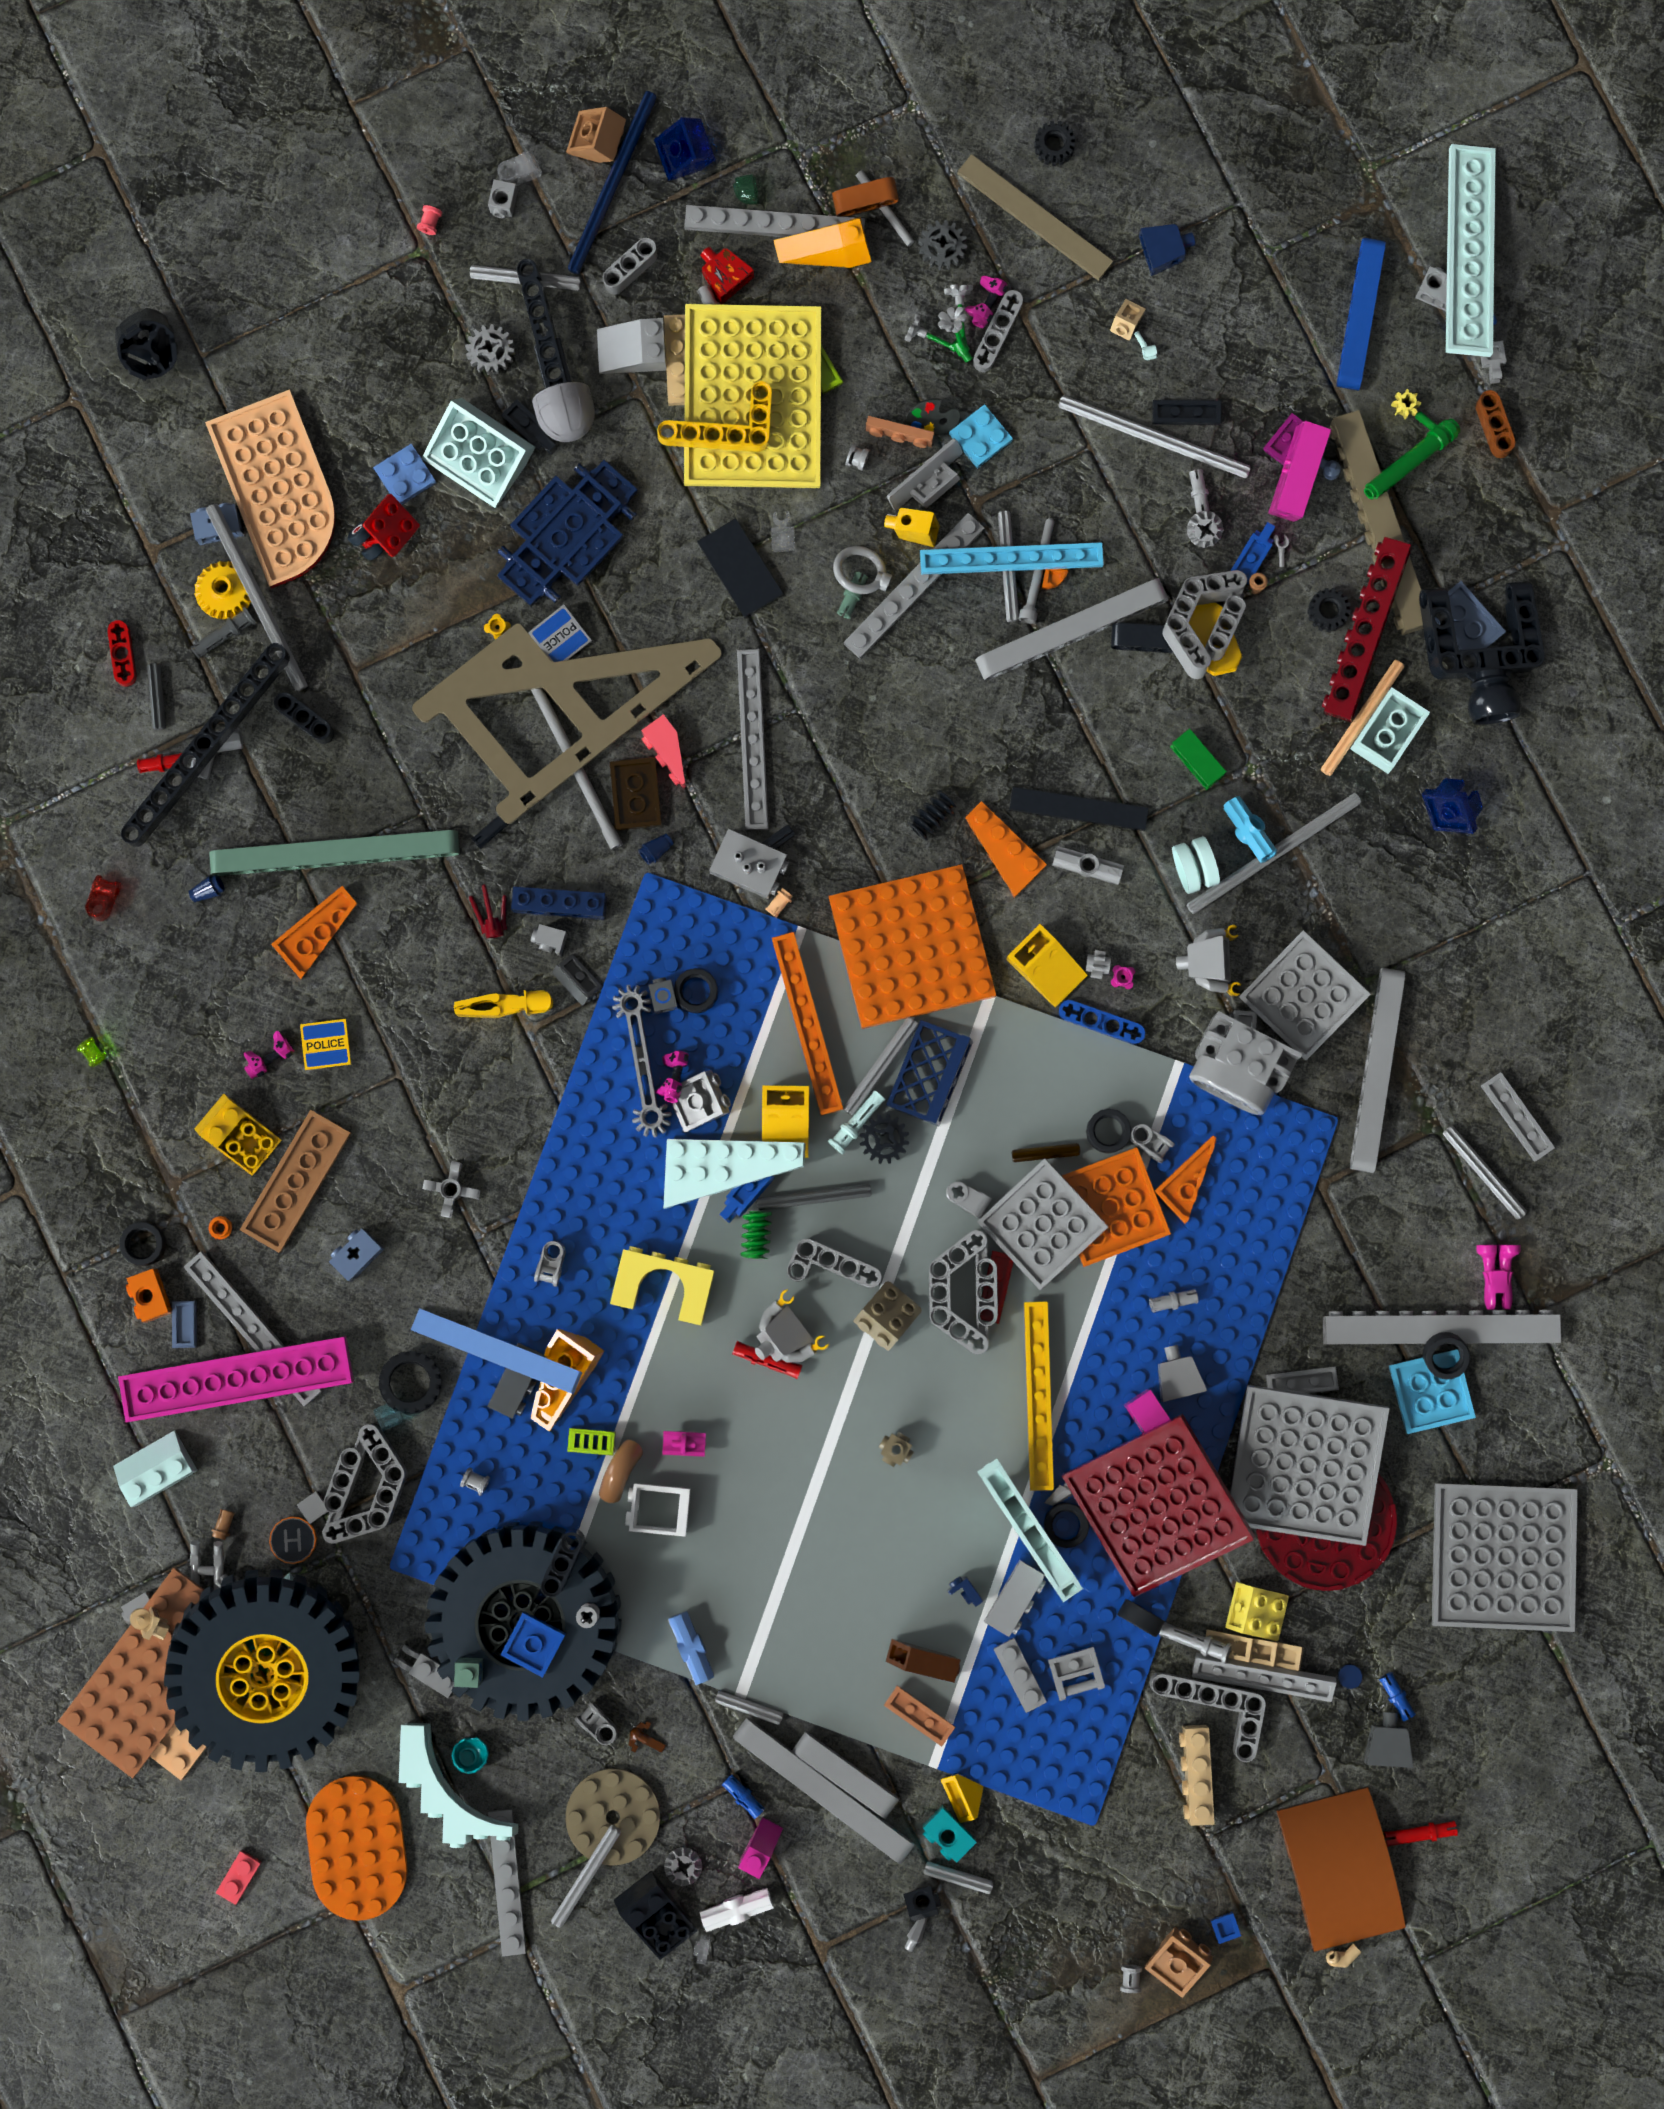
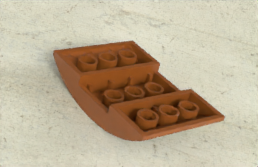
M1368 1787L1276 1811L1288 1857L1294 1872L1314 1952L1406 1928L1393 1867Z

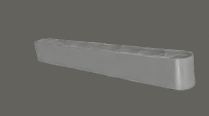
M1157 578L977 657L975 661L984 681H988L1112 627V624L1121 623L1167 602L1169 598L1160 579Z
M1381 968L1379 973L1350 1159V1169L1374 1173L1376 1168L1405 971Z
M746 1717L732 1736L743 1747L897 1863L902 1864L915 1846L905 1835L797 1757L791 1749L751 1719Z

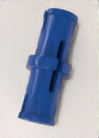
M1393 1672L1386 1674L1390 1684L1384 1675L1380 1677L1379 1681H1381L1389 1695L1388 1700L1395 1705L1402 1721L1409 1719L1404 1711L1405 1709L1411 1718L1415 1716L1416 1713L1405 1697L1407 1694L1405 1690H1401Z
M733 1774L723 1782L722 1786L736 1799L735 1802L738 1805L740 1804L749 1812L753 1819H756L765 1808L753 1797L752 1791L749 1788L746 1789Z

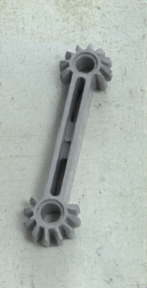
M627 985V993H624L620 988L618 992L622 997H613V1000L620 1004L613 1005L612 1009L620 1010L616 1014L618 1019L626 1015L643 1108L642 1111L633 1110V1113L640 1117L632 1119V1122L641 1123L637 1126L636 1130L639 1132L645 1128L643 1134L645 1137L652 1130V1135L655 1138L657 1137V1129L663 1134L666 1132L662 1127L663 1124L666 1126L671 1125V1122L664 1120V1118H669L672 1114L671 1112L662 1113L668 1106L664 1104L658 1108L654 1092L653 1077L641 1015L643 1011L646 1013L651 1012V1009L644 1005H649L652 1002L651 999H644L648 995L646 990L639 994L640 986L637 985L634 992H632L631 986ZM629 999H636L638 1006L634 1010H628L626 1002ZM634 1017L638 1019L642 1042L641 1047L636 1046L632 1024ZM643 1075L648 1076L652 1098L651 1105L646 1104L642 1081ZM649 1112H656L658 1114L656 1123L649 1124L646 1122V1115Z

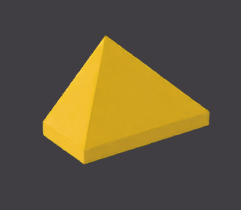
M959 1774L942 1778L941 1782L959 1822L963 1823L978 1818L984 1786Z

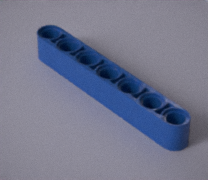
M1364 237L1362 239L1336 387L1360 390L1386 241Z

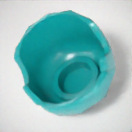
M463 1738L454 1746L451 1757L453 1765L460 1772L473 1774L479 1772L486 1765L489 1752L487 1745L480 1738Z

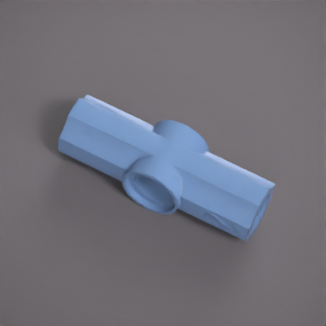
M685 1611L669 1618V1624L677 1639L678 1650L683 1661L687 1663L695 1685L714 1678L712 1668L705 1655L704 1644L700 1635L696 1633L688 1612Z

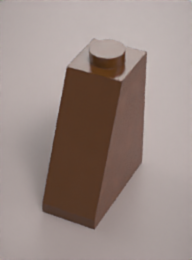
M891 1639L885 1662L907 1672L955 1683V1679L960 1672L961 1660L945 1653Z

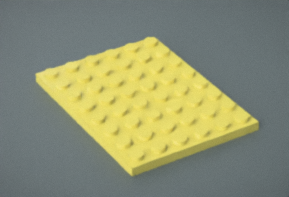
M685 304V421L749 426L752 386L759 381H764L770 385L772 396L769 442L766 449L760 452L684 447V486L820 488L821 307ZM758 390L755 392V395L762 399L767 396V393L764 390ZM762 412L754 414V418L757 421H763L766 418ZM688 430L684 433L687 439H693L697 436L693 430ZM713 431L709 432L707 437L715 441L719 438V434ZM738 433L730 435V439L733 442H739L742 439ZM759 434L752 438L758 444L765 441L764 437Z

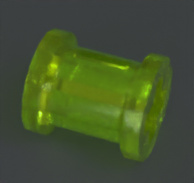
M93 1037L86 1039L77 1047V1051L86 1057L91 1068L100 1064L107 1057V1054L101 1052L94 1043L95 1039Z

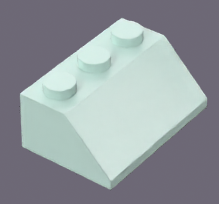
M175 1430L113 1466L119 1488L130 1507L142 1504L198 1471Z

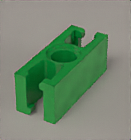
M1190 728L1172 742L1170 746L1172 751L1206 791L1224 777L1225 769Z

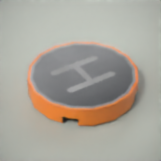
M301 1517L282 1519L274 1526L270 1533L269 1543L271 1551L277 1559L284 1563L296 1564L303 1562L311 1556L316 1548V1531L307 1520Z

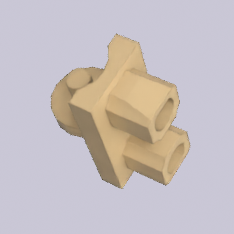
M152 1606L149 1611L144 1608H137L130 1615L131 1625L135 1629L141 1630L143 1638L150 1640L152 1635L163 1640L170 1628L167 1624V1619L160 1617L158 1610Z

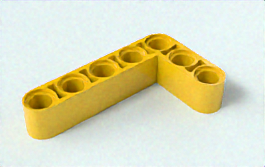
M759 381L752 386L749 426L666 420L658 426V440L666 446L753 452L763 451L769 442L771 387L764 381ZM764 390L767 396L761 399L755 395V392ZM762 412L766 418L763 421H757L754 418V414ZM664 429H671L674 432L673 436L669 438L664 437L661 434ZM688 430H693L697 436L693 439H687L684 433ZM714 431L718 433L719 438L715 441L708 439L707 434ZM738 433L742 439L739 442H733L730 439V435ZM762 435L765 441L760 444L755 443L752 439L753 436Z

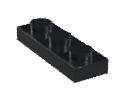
M1153 400L1152 425L1221 424V401Z

